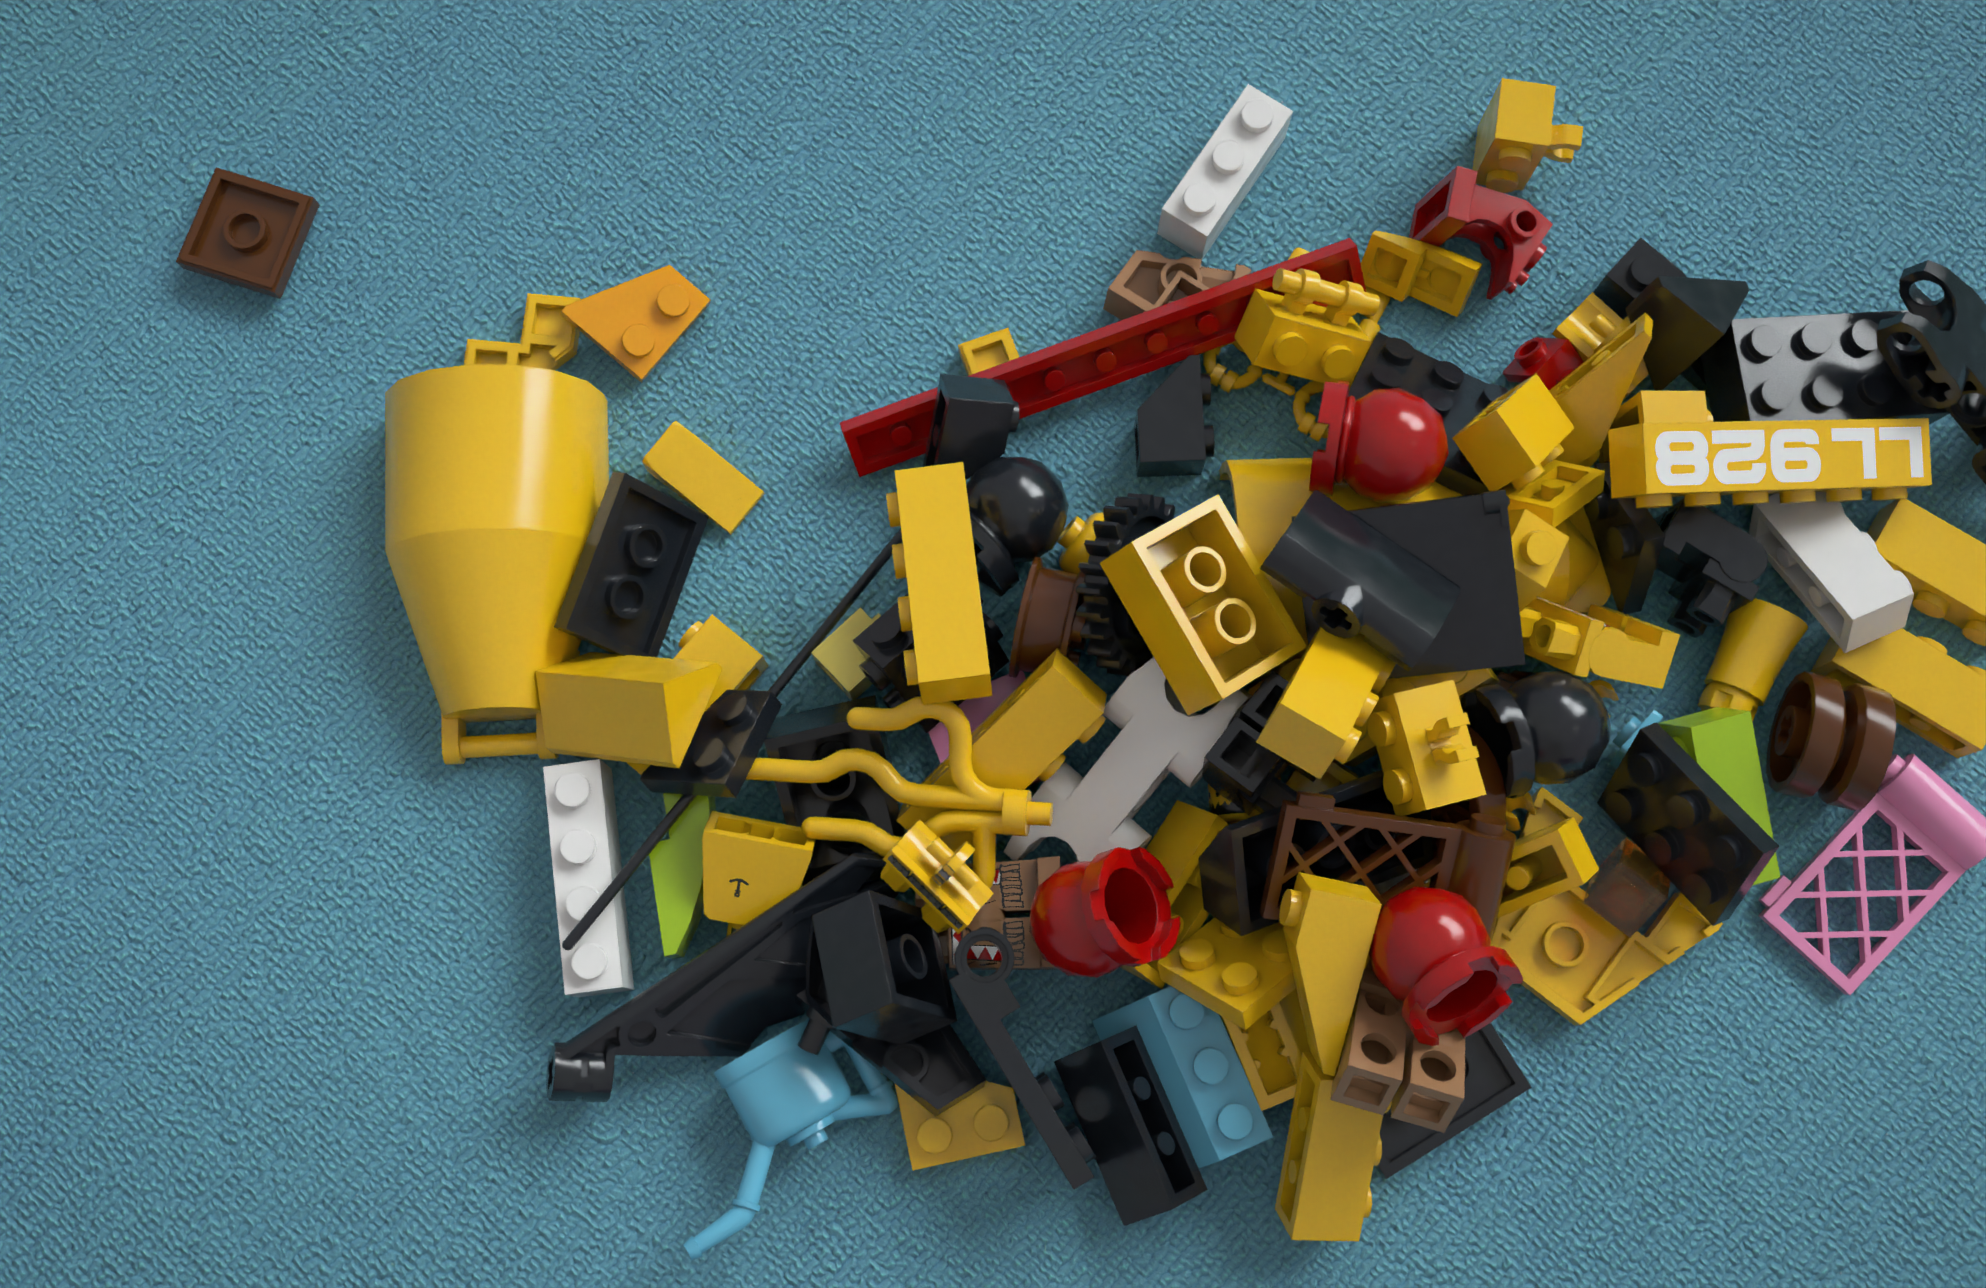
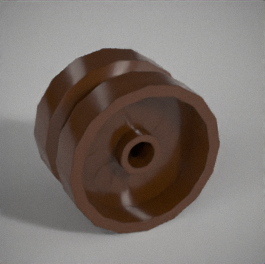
M1807 671L1796 675L1787 686L1779 702L1770 730L1766 755V774L1769 786L1777 793L1803 799L1811 797L1818 792L1819 798L1826 804L1855 811L1864 808L1876 795L1885 777L1893 752L1896 733V707L1892 695L1884 689L1858 683L1849 685L1842 690L1840 682L1836 679Z

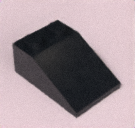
M876 695L775 718L764 741L768 758L816 761L842 749L861 748L876 752L892 764L885 731L856 730L848 725L846 719L847 713L854 707L879 708ZM850 771L830 782L822 783L775 781L786 825L801 827L806 818L815 816L858 819L872 822L891 835L903 837L907 832L896 821L901 810V803L885 793L877 782L864 772ZM816 839L811 861L802 885H806L853 853H877L857 842ZM879 867L866 882L881 879V872L884 868Z

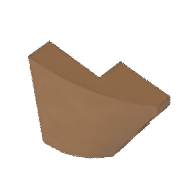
M1136 250L1109 286L1103 309L1120 320H1124L1251 274L1252 270L1245 265L1236 264L1234 271L1202 267V259L1183 257L1177 260L1168 259L1160 253Z

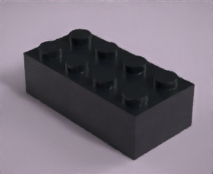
M1908 310L1733 319L1726 333L1700 356L1713 422L1929 418V424L1948 415L1949 412L1945 408H1930L1914 400L1898 382L1878 348L1876 330L1881 320L1893 318L1904 311L1909 312ZM1907 332L1892 334L1898 343L1905 346L1912 339V335Z

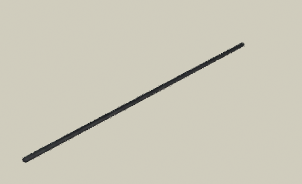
M901 528L769 688L768 691H772L776 698L812 655L811 652L821 644L893 555L892 545L903 543ZM683 794L566 937L562 943L563 949L569 951L577 944L697 795Z

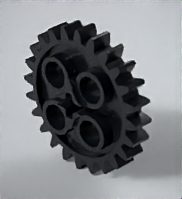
M1128 493L1127 497H1115V506L1105 505L1103 508L1104 521L1094 520L1093 522L1096 536L1095 541L1085 540L1084 543L1090 556L1088 562H1080L1078 566L1080 571L1085 574V582L1076 587V592L1084 595V603L1078 608L1076 615L1086 617V623L1080 632V636L1091 638L1087 654L1097 656L1096 666L1107 668V673L1129 676L1154 656L1106 576L1100 562L1132 541L1174 519L1175 506L1165 504L1164 497Z

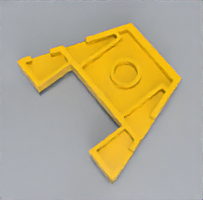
M1541 787L1532 795L1536 815L1530 814L1527 810L1519 838L1573 816L1579 825L1583 817L1544 787ZM1576 887L1497 918L1490 946L1506 950L1523 977V982L1520 984L1574 1026L1582 1025L1640 985L1641 981L1663 966L1675 961L1699 941L1717 932L1723 923L1712 926L1681 892L1673 894L1643 936L1583 889Z

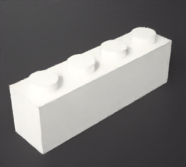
M600 759L543 767L565 995L586 997L634 990L624 886L571 950L567 951L562 947L566 937L622 870L612 768Z

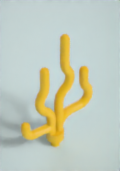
M921 696L914 697L894 708L854 707L847 713V723L856 730L893 731L903 730L927 718L939 720L948 730L949 766L952 780L956 786L910 782L902 777L892 764L876 752L861 748L842 749L816 761L756 757L745 779L822 783L830 782L850 771H860L872 777L885 793L900 803L916 807L954 809L941 811L928 819L924 824L940 839L952 832H972L973 847L975 848L973 852V871L989 889L993 886L996 871V834L1028 836L1030 825L1051 826L1053 819V803L1032 802L1030 790L995 788L987 786L980 781L973 771L972 734L969 720L962 709L952 701L923 705ZM813 816L806 818L801 826L802 833L806 838L857 842L882 857H885L902 838L891 835L872 822L858 819Z

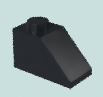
M940 374L923 467L963 462L965 480H967L975 471L1005 453L1008 434H1015L1019 423V404L1017 401H1013L1005 380Z

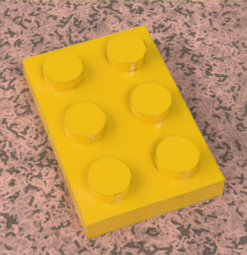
M1214 917L1172 950L1166 957L1157 962L1160 980L1244 1030L1249 1028L1296 988L1283 930L1284 925L1280 922L1240 936Z

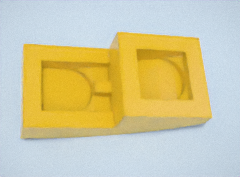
M1377 230L1372 233L1361 261L1365 286L1401 302L1408 296H1411L1455 317H1458L1463 312L1483 265L1470 258L1426 242Z

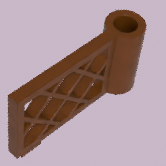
M1305 791L1297 792L1296 801L1283 799L1259 910L1263 918L1280 920L1281 903H1278L1282 884L1301 871L1314 875L1309 866L1338 846L1352 865V868L1335 880L1354 883L1361 878L1364 884L1380 901L1382 908L1392 896L1412 887H1426L1424 881L1431 877L1429 888H1441L1459 894L1477 909L1492 941L1516 841L1515 834L1506 830V821L1488 814L1473 813L1470 820L1459 821L1457 824L1334 807L1336 799L1333 795ZM1296 818L1321 821L1330 836L1302 855L1299 854L1291 842ZM1330 823L1342 824L1344 826L1335 831ZM1363 828L1378 829L1387 841V844L1358 863L1344 842ZM1388 831L1399 832L1401 834L1393 839ZM1421 836L1440 838L1436 857L1415 871L1401 850ZM1290 851L1295 860L1286 865ZM1396 854L1409 873V876L1380 895L1366 874Z

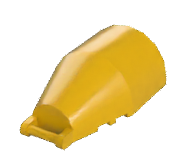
M469 364L429 369L399 379L385 392V552L441 710L442 756L446 765L464 764L466 758L532 754H538L540 759H557L559 757V754L550 752L545 746L535 671L575 658L580 654L578 649L581 639L554 628V625L609 483L607 399L600 390L588 381L559 371L520 365ZM536 719V732L466 736V723Z

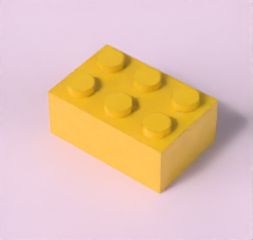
M1219 494L1132 541L1100 562L1102 569L1187 715H1191L1226 698L1307 648L1306 643L1264 571L1259 569L1261 567Z

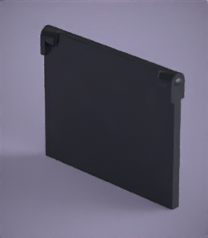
M1506 490L1347 510L1461 590L1447 619L1416 665L1408 672L1398 664H1395L1388 679L1525 665L1508 516L1510 499L1506 496ZM1306 596L1305 599L1302 598L1309 645L1320 626L1312 616L1311 607L1314 600Z

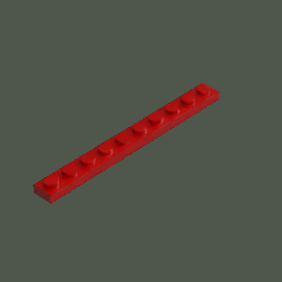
M1350 238L969 375L968 377L1005 380L1013 401H1017L1019 404V419L1025 418L1185 360L1189 355H1198L1237 341L1234 337L1255 288L1282 296L1285 295L1284 292L1274 290L1272 286L1274 275L1280 268L1293 272L1300 268L1319 273L1320 279L1339 284L1341 281L1346 280L1360 284L1364 291L1367 292L1357 245ZM1313 301L1311 303L1326 308L1328 307V304L1320 303L1317 301ZM938 387L840 422L843 436L859 477L925 454Z

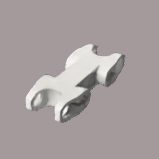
M1151 658L1126 678L1106 704L1103 715L1120 728L1121 732L1083 778L1065 762L1033 795L1032 802L1053 803L1052 825H1030L1028 836L1012 835L1003 852L1013 861H1017L1019 858L1024 859L1044 839L1053 836L1070 845L1076 854L1077 862L1092 861L1097 854L1117 847L1129 850L1137 847L1145 848L1152 836L1133 821L1132 818L1170 772L1189 788L1201 779L1204 757L1235 717L1239 718L1242 708L1252 695L1244 688H1240L1220 700L1207 713L1198 714L1195 712L1187 715L1155 658Z

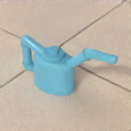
M809 1019L775 1036L715 1071L714 1075L721 1088L726 1090L752 1139V1145L737 1197L731 1203L733 1207L695 1237L691 1235L683 1244L690 1260L703 1257L702 1253L744 1229L752 1222L756 1212H760L761 1206L759 1201L777 1144L787 1140L791 1147L803 1140L807 1149L810 1150L828 1139L823 1128L835 1121L892 1113L898 1107V1097L892 1088L893 1082L891 1080L888 1081L883 1073L831 1031L819 1055L800 1048L797 1044ZM845 1047L868 1093L851 1095L850 1085L832 1052Z

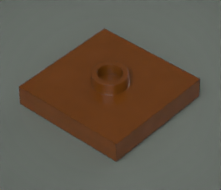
M216 167L176 262L183 269L281 299L319 208V203L314 197Z

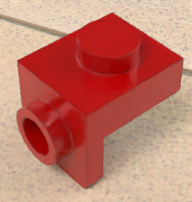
M1537 337L1528 340L1516 350L1514 354L1515 359L1502 373L1509 382L1520 383L1537 373L1546 388L1551 390L1583 364L1584 361L1569 339Z

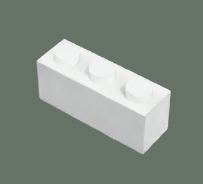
M1248 84L1163 206L1157 234L1195 258L1203 259L1284 141L1293 111Z
M1816 492L1815 502L1780 504L1779 493L1769 496V503L1754 504L1749 534L1763 545L1769 563L1844 653L1905 627L1914 596L1909 580L1902 572L1894 570L1878 552L1871 536L1866 532H1860L1845 515L1840 502H1826V492Z

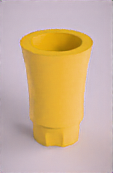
M1756 598L1752 602L1729 613L1717 653L1704 680L1706 687L1698 703L1701 711L1715 707L1751 711L1753 721L1758 706L1764 705L1777 676L1790 653L1808 630V625L1795 614Z

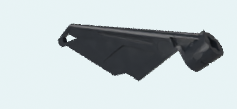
M872 853L851 854L566 1043L555 1042L554 1046L550 1049L547 1064L546 1092L548 1100L575 1101L576 1099H581L582 1102H607L612 1091L615 1055L740 1057L747 1052L751 1044L766 1027L803 1015L806 1011L795 1003V999L798 993L806 989L807 949L812 915L868 890L895 899L900 891L895 892L884 880L863 885L879 867H885L887 863L883 860L884 857Z

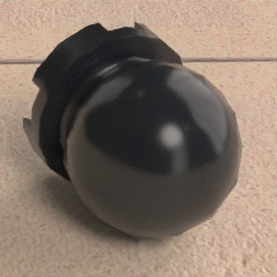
M997 457L975 471L966 484L976 566L980 568L977 572L978 582L999 597H1002L1020 581L1015 570V563L1032 562L1035 557H1041L1052 550L1066 525L1069 504L1062 482L1041 461L1025 457Z
M1565 671L1533 672L1515 681L1507 690L1499 684H1486L1479 686L1474 692L1466 693L1461 697L1460 703L1463 713L1467 712L1470 722L1467 725L1483 738L1494 754L1502 773L1506 797L1508 798L1524 796L1531 790L1533 782L1545 785L1572 782L1596 767L1610 740L1611 725L1602 697L1592 685Z

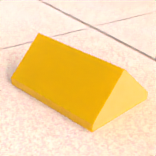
M589 652L535 671L545 746L550 752L555 754L680 768L723 668L717 662Z

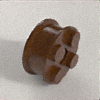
M1034 558L1017 618L1009 665L1010 677L1016 678L1020 670L1033 673L1056 649L1079 668L1081 652L1073 650L1074 648L1084 650L1087 638L1080 636V632L1086 623V617L1076 615V611L1084 603V595L1078 594L1076 587L1085 582L1084 573L1079 571L1078 574L1043 567L1042 558Z

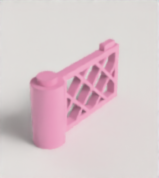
M1894 754L1890 758L1885 777L1872 800L1864 808L1856 810L1791 881L1784 875H1781L1758 899L1766 907L1758 916L1843 994L1851 995L1961 875L1986 857V817L1915 754H1909L1903 759ZM1874 813L1891 826L1892 850L1864 851L1862 826ZM1851 839L1852 851H1840ZM1904 839L1916 850H1905ZM1893 856L1895 890L1867 891L1864 857ZM1905 856H1924L1942 873L1926 890H1908ZM1852 857L1855 891H1826L1824 867L1832 858ZM1813 880L1814 892H1802ZM1896 896L1898 921L1887 931H1869L1867 897ZM1908 896H1920L1909 908ZM1855 897L1858 931L1828 932L1826 898ZM1795 898H1815L1817 932H1797L1779 915ZM1858 937L1860 961L1847 976L1830 961L1829 938ZM1870 937H1882L1871 949ZM1805 938H1817L1818 950Z

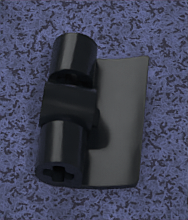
M1318 490L1313 491L1259 568L1301 598L1305 599L1308 596L1313 599L1314 602L1311 607L1312 616L1325 631L1342 638H1352L1360 632L1365 635L1363 641L1408 672L1416 665L1435 639L1461 592L1460 588Z

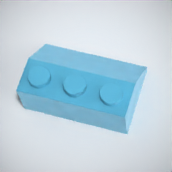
M1170 986L1092 1021L1100 1041L1137 1026L1198 1168L1219 1162L1273 1138L1221 1017L1216 1012Z

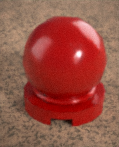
M1338 380L1337 383L1325 381L1318 423L1329 424L1326 450L1318 449L1317 452L1313 451L1309 491L1318 490L1325 496L1332 497L1335 482L1341 484L1344 480L1359 496L1379 503L1409 500L1431 488L1449 454L1442 416L1424 399L1400 388L1375 389L1355 400L1354 396H1348V381Z
M1117 847L1097 854L1092 861L1074 862L1061 866L1036 889L1031 904L1029 932L1041 957L1067 976L1098 978L1115 971L1123 965L1136 967L1164 958L1176 944L1181 924L1180 916L1171 918V906L1166 890L1174 888L1172 879L1161 862L1145 848L1141 847L1131 850Z
M1412 887L1390 897L1380 909L1368 953L1374 974L1379 982L1396 999L1403 1001L1401 1015L1419 1043L1430 1046L1439 1045L1438 1034L1458 1029L1462 1037L1465 1038L1491 1023L1513 1002L1506 993L1511 984L1523 982V977L1518 967L1506 950L1490 946L1491 939L1477 909L1463 896L1441 888Z

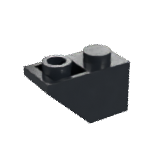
M1189 355L1137 409L1134 423L1137 477L1201 475L1206 457H1214L1213 425H1204L1203 406L1211 404L1210 373H1201L1200 355Z

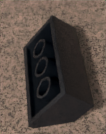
M1383 770L1319 792V794L1333 795L1336 799L1334 807L1395 815L1393 805L1384 792ZM1282 806L1225 826L1198 858L1204 910L1240 936L1280 922V920L1263 918L1259 910ZM1431 809L1405 815V817L1431 820ZM1296 818L1291 842L1299 854L1302 855L1330 836L1321 821ZM1330 823L1335 831L1344 826L1342 824ZM1363 828L1347 839L1344 844L1359 863L1387 844V841L1378 829ZM1388 831L1393 839L1401 834L1399 832ZM1421 836L1401 850L1414 869L1422 867L1433 859L1432 837ZM1337 846L1311 864L1309 868L1316 876L1335 880L1351 869L1352 865ZM1290 851L1286 865L1295 860ZM1395 854L1366 875L1373 885H1377L1408 872ZM1297 875L1282 884L1278 903L1282 902L1287 889L1294 890ZM1361 878L1353 883L1366 886Z

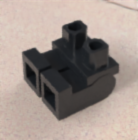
M1684 498L1670 507L1668 511L1666 510L1655 518V521L1666 536L1655 570L1658 569L1675 579L1668 594L1679 600L1667 620L1669 624L1689 636L1697 638L1703 635L1707 626L1716 628L1722 625L1729 613L1753 601L1760 587L1752 582L1764 573L1767 566V553L1763 545L1755 537L1704 506L1685 507Z
M1273 670L1242 708L1239 718L1235 717L1204 757L1203 779L1216 792L1236 804L1248 816H1250L1254 809L1263 813L1282 806L1283 799L1296 801L1297 792L1278 779L1288 765L1313 783L1317 779V777L1256 743L1288 684L1286 679Z

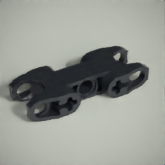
M1927 260L1903 270L1899 279V294L1909 312L1904 311L1893 318L1881 320L1876 330L1877 345L1894 376L1909 395L1924 406L1937 409L1945 408L1976 444L1977 448L1972 458V467L1986 484V304L1973 288L1963 282L1951 270L1943 265ZM1921 280L1934 282L1942 288L1944 296L1939 300L1932 301L1915 285V282ZM1907 332L1912 335V339L1905 346L1898 343L1892 334Z

